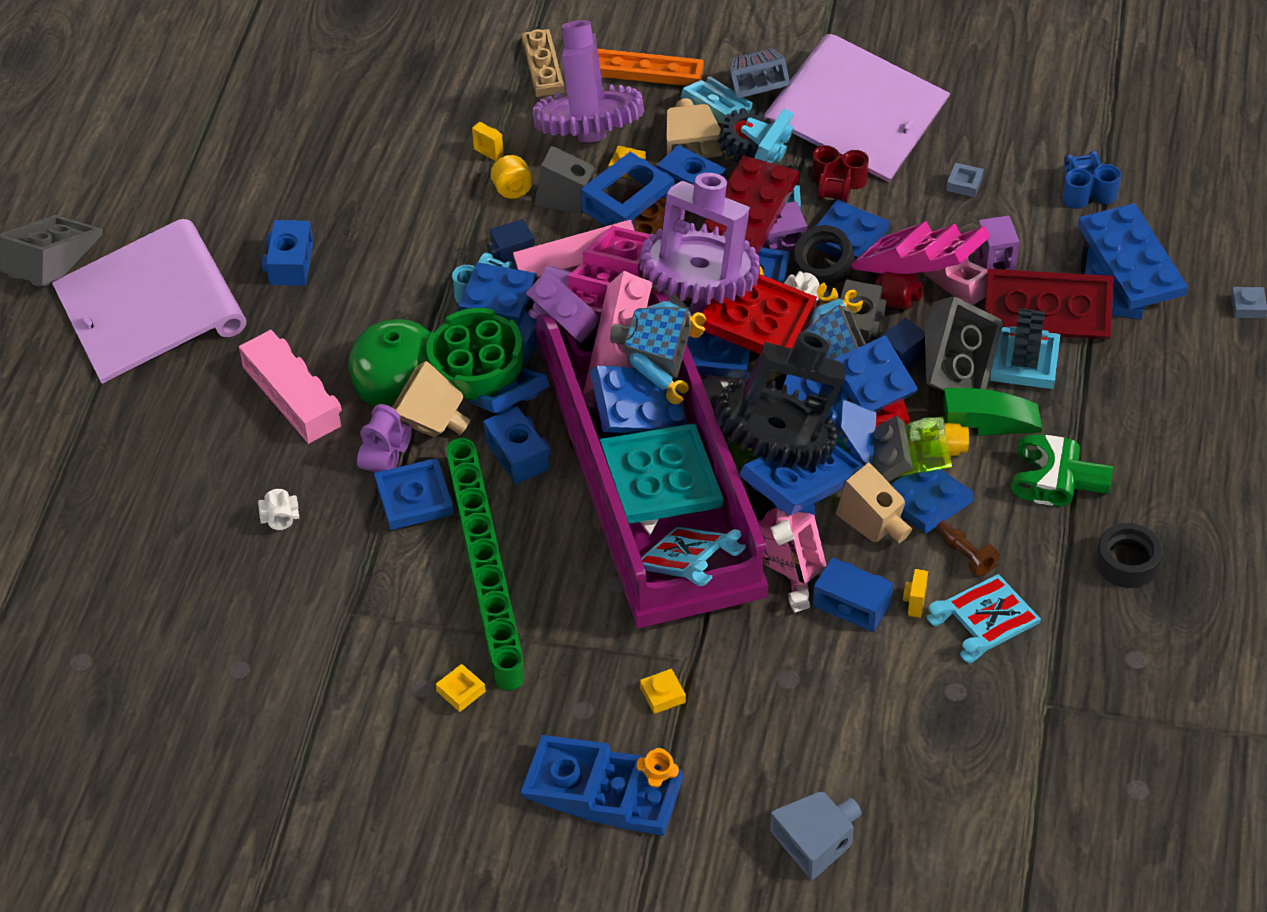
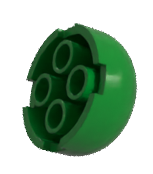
M470 308L455 312L445 318L446 322L435 333L431 332L426 346L429 363L463 394L464 400L475 401L479 396L483 395L495 396L503 387L513 383L520 375L524 363V347L519 327L512 319L509 321L497 315L493 309ZM438 351L442 355L441 365L436 360Z
M405 319L384 320L365 329L353 343L349 354L350 379L358 397L374 407L378 404L392 407L417 365L425 361L429 363L426 346L431 332L424 326ZM438 351L436 354V360L441 365L442 355Z

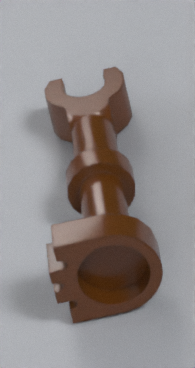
M944 520L933 528L946 539V544L951 549H958L970 560L969 568L977 576H983L997 567L996 562L999 560V552L990 543L981 550H978L966 540V534L960 529L952 528Z

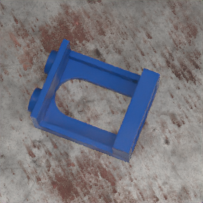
M630 151L581 189L582 211L605 226L631 220L634 228L633 219L661 197L667 200V193L674 186V179L669 174L660 171L647 160L638 157ZM628 172V176L645 187L621 204L603 191Z

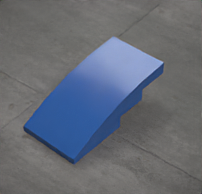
M542 735L523 784L521 796L552 809L590 821L664 836L683 780V773L679 768L677 777L664 780L660 787H651L648 784L646 775L636 768L637 760L640 757L645 758V756L611 752L608 743ZM654 766L656 770L661 769L660 766Z

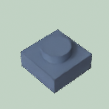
M955 163L947 182L946 191L976 197L983 179L984 169Z
M1264 287L1232 288L1231 299L1234 318L1266 319L1267 303Z

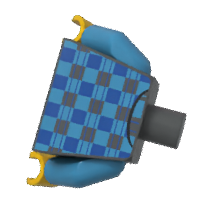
M853 289L846 292L844 300L838 298L818 306L806 324V329L803 331L817 334L828 342L829 350L825 358L833 360L865 345L853 313L861 310L863 301L858 303H851L849 301L857 296V291Z
M663 301L647 308H637L634 310L630 326L613 324L610 340L611 343L625 345L624 348L628 362L660 389H667L666 398L670 403L676 405L684 400L682 396L676 393V390L685 394L689 387L685 381L678 380L674 383L672 379L673 377H678L689 336L698 338L705 331L702 325L705 323L706 317L700 312L691 316L688 308L679 307L669 301Z

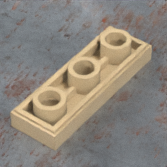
M536 29L531 32L522 33V42L536 97L552 95L557 92L564 93V84L550 30Z

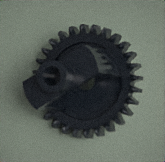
M801 332L798 334L792 349L768 342L764 343L750 377L745 380V383L741 378L737 382H730L722 389L714 409L716 411L714 416L718 417L716 423L717 425L724 426L722 429L724 434L732 435L730 438L731 442H741L740 449H752L753 457L764 456L767 463L774 459L779 467H782L784 462H786L791 469H795L798 464L801 468L807 470L809 465L817 468L819 463L824 465L826 460L830 459L838 437L837 428L834 427V420H828V414L845 380L846 373L840 361L825 358L829 350L828 342L817 334ZM771 370L823 383L817 396L808 394L802 401L798 400L799 390H796L792 395L787 394V384L780 391L776 390L774 380L770 382L768 388L765 387Z

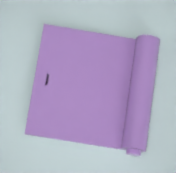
M827 34L822 37L791 78V85L784 87L765 112L763 120L769 118L771 121L770 125H773L782 110L786 109L794 113L790 124L794 127L793 134L817 146H833L839 151L840 156H843L844 153L850 150L865 152L869 157L868 172L889 183L945 104L950 93L836 35Z
M187 219L177 220L52 282L102 384L214 327L220 336L232 337L242 332L246 326V318L194 224Z

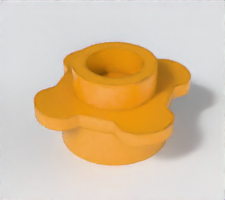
M662 748L650 751L646 758L640 757L636 763L637 770L643 772L648 778V784L655 788L660 787L664 780L677 777L679 768L674 764L672 756ZM654 766H660L661 769L656 770Z

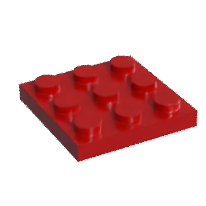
M759 274L757 285L752 287L751 292L745 291L744 297L735 295L734 301L724 297L723 303L717 302L714 298L711 299L710 304H707L703 311L706 321L702 327L705 328V332L759 354L765 342L792 349L798 334L801 333L815 305L817 297Z

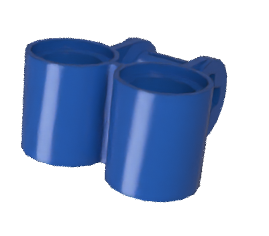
M1095 150L1090 151L1088 155L1073 157L1069 154L1064 157L1066 176L1062 201L1066 206L1080 209L1088 205L1089 198H1093L1094 201L1101 204H1110L1117 199L1121 171L1116 166L1111 164L1101 165L1099 155Z

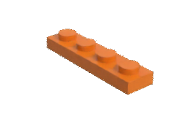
M598 49L601 77L689 86L701 80L704 70V60Z

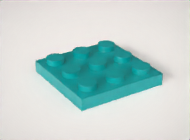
M695 423L599 440L629 524L723 507L724 499Z

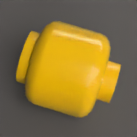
M506 155L499 158L491 169L493 184L498 193L504 198L518 199L530 191L533 184V176L522 158L515 155Z

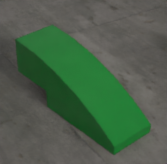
M944 388L942 405L945 423H959L961 427L976 428L978 436L1042 433L1038 404L1011 394L986 389Z

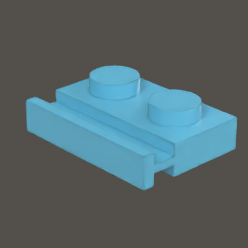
M707 77L706 82L700 80L684 87L681 94L682 99L688 98L692 100L693 105H709L716 121L723 124L727 114L731 115V112L734 110L739 114L740 109L745 108L746 113H749L753 104L744 97L737 99L735 91L712 77Z

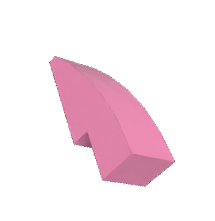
M968 257L961 264L923 272L942 289L971 305H975L986 297L988 269L969 262Z

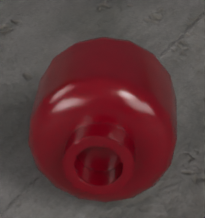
M886 271L884 274H879L875 284L882 286L881 299L887 300L886 308L909 310L915 301L919 302L923 293V285L918 283L915 273L895 274Z

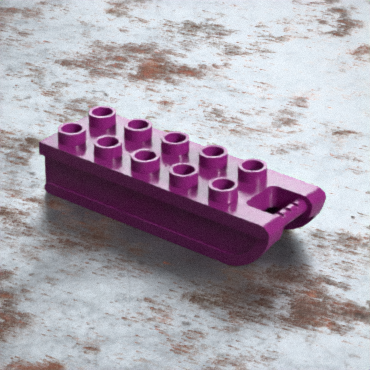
M651 290L647 307L663 301H669L663 291ZM548 313L538 315L536 325H534L537 344L637 629L768 598L769 585L763 573V552L767 549L766 542L721 428L716 423L717 418L714 416L713 408L688 345L685 348L677 381L682 380L688 384L689 390L685 394L680 393L684 399L682 402L687 424L695 423L724 499L723 507L659 518L649 536L640 522L628 523L594 426L599 413L597 402L583 397L593 351H581L577 346V340ZM599 324L585 339L596 337ZM676 527L727 534L731 530L736 529L742 534L737 542L741 545H746V549L737 556L731 555L722 548H719L705 561L708 566L703 572L707 575H712V579L704 586H698L685 577L645 571L641 559Z

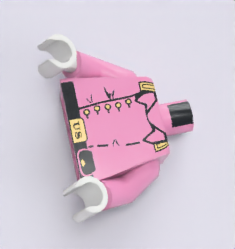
M775 507L769 510L765 517L758 522L767 548L763 552V562L766 566L790 579L792 592L788 593L790 607L795 613L810 608L808 582L826 568V562L815 516L803 512H797L790 516L785 511Z

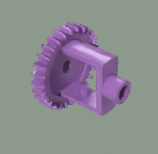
M578 20L563 24L561 26L564 42L562 60L567 88L566 97H562L557 92L555 100H553L552 96L548 95L547 101L541 99L540 102H537L532 112L534 127L537 128V131H543L544 134L551 132V135L560 133L561 136L572 133V136L577 135L579 142L600 141L606 138V130L611 131L612 127L621 128L623 124H631L633 120H638V117L643 116L644 104L642 95L637 89H631L630 86L624 89L622 85H619L617 91H615L614 86L610 84L609 90L604 91L596 34L592 33L591 22Z
M702 173L696 176L694 185L681 181L669 189L663 230L658 229L656 234H651L644 241L639 261L640 271H643V278H649L652 285H657V291L668 290L669 297L680 294L681 301L691 297L693 303H697L702 298L706 304H710L713 298L717 302L723 303L724 297L731 301L735 300V295L744 297L745 291L751 292L752 287L757 285L760 271L759 256L756 254L755 248L750 247L749 242L745 240L750 207L725 198L727 180L723 176L715 173ZM685 210L727 226V231L724 235L720 236L719 228L716 226L713 232L708 233L706 224H703L700 231H696L693 223L690 224L684 221Z

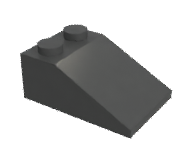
M53 215L0 234V272L6 273L8 277L13 279L31 281V284L35 286H47L50 282L62 278L103 235V229Z
M955 296L932 302L925 328L926 384L944 392V388L986 389L1004 321Z

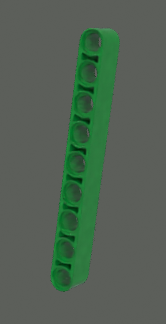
M458 438L452 440L447 446L448 470L492 675L496 686L506 691L515 690L524 682L523 654L476 447L471 440Z

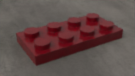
M743 155L727 183L725 198L750 207L745 240L749 242L750 247L755 248V252L758 254L799 180V171ZM708 218L704 223L707 226L708 233L713 232L716 226L719 228L720 236L724 235L727 231V226Z
M988 269L985 312L1003 320V327L1010 328V326L1017 327L1019 308L1045 311L1043 330L1049 331L1048 333L1060 334V337L1109 340L1111 337L1114 276Z

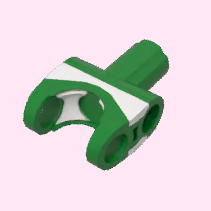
M1027 435L1019 440L1017 447L1018 455L1041 468L1036 471L1017 473L1013 476L1011 490L1019 498L1039 504L1063 507L1072 502L1074 489L1109 494L1113 466L1080 461V445L1076 441L1051 435ZM1026 446H1035V447H1037L1038 449H1037V450H1028V449H1026L1025 447H1026ZM1019 484H1028L1031 486V488L1021 487Z

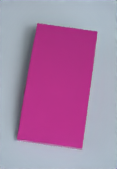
M927 221L881 237L854 260L851 266L854 270L875 273L887 271L895 274H910L935 271L961 264L990 235L985 226L961 234L956 224L931 231Z
M611 226L583 251V263L568 275V288L601 317L607 286L623 271L643 278V271H640L639 264L640 253L644 241L649 238L650 234Z

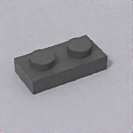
M896 415L878 425L873 434L875 438L874 456L877 471L888 482L913 467L905 423Z

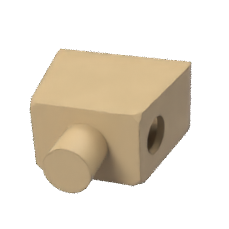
M684 98L676 103V107L667 110V155L679 145L703 158L722 156V151L719 148L720 144L718 143L721 129L709 105H693L692 100Z
M427 361L417 365L392 406L398 412L401 423L409 424L413 429L433 437L442 434L446 427L461 435L470 422L468 417L456 410L464 397L463 394Z
M869 462L846 480L836 511L838 517L872 542H878L886 534H889L898 543H901L912 531V527L900 518L905 506L904 498Z

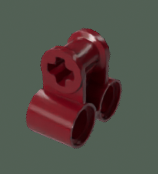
M823 145L817 147L813 152L812 178L819 184L818 199L823 200L824 197L842 199L844 203H848L851 189H861L867 184L868 155L861 150H850L844 153L843 156H840L839 151L833 146Z

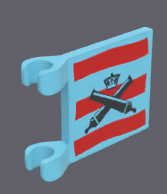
M676 527L641 559L645 571L685 577L698 586H704L712 579V575H707L703 572L708 566L705 561L719 548H722L731 555L737 556L746 549V545H741L737 542L742 534L736 529L731 530L727 534Z
M999 574L945 601L931 603L928 608L931 614H928L926 617L933 626H938L953 614L974 636L966 639L962 644L965 650L960 653V656L967 663L974 662L987 650L1032 628L1041 621V618Z

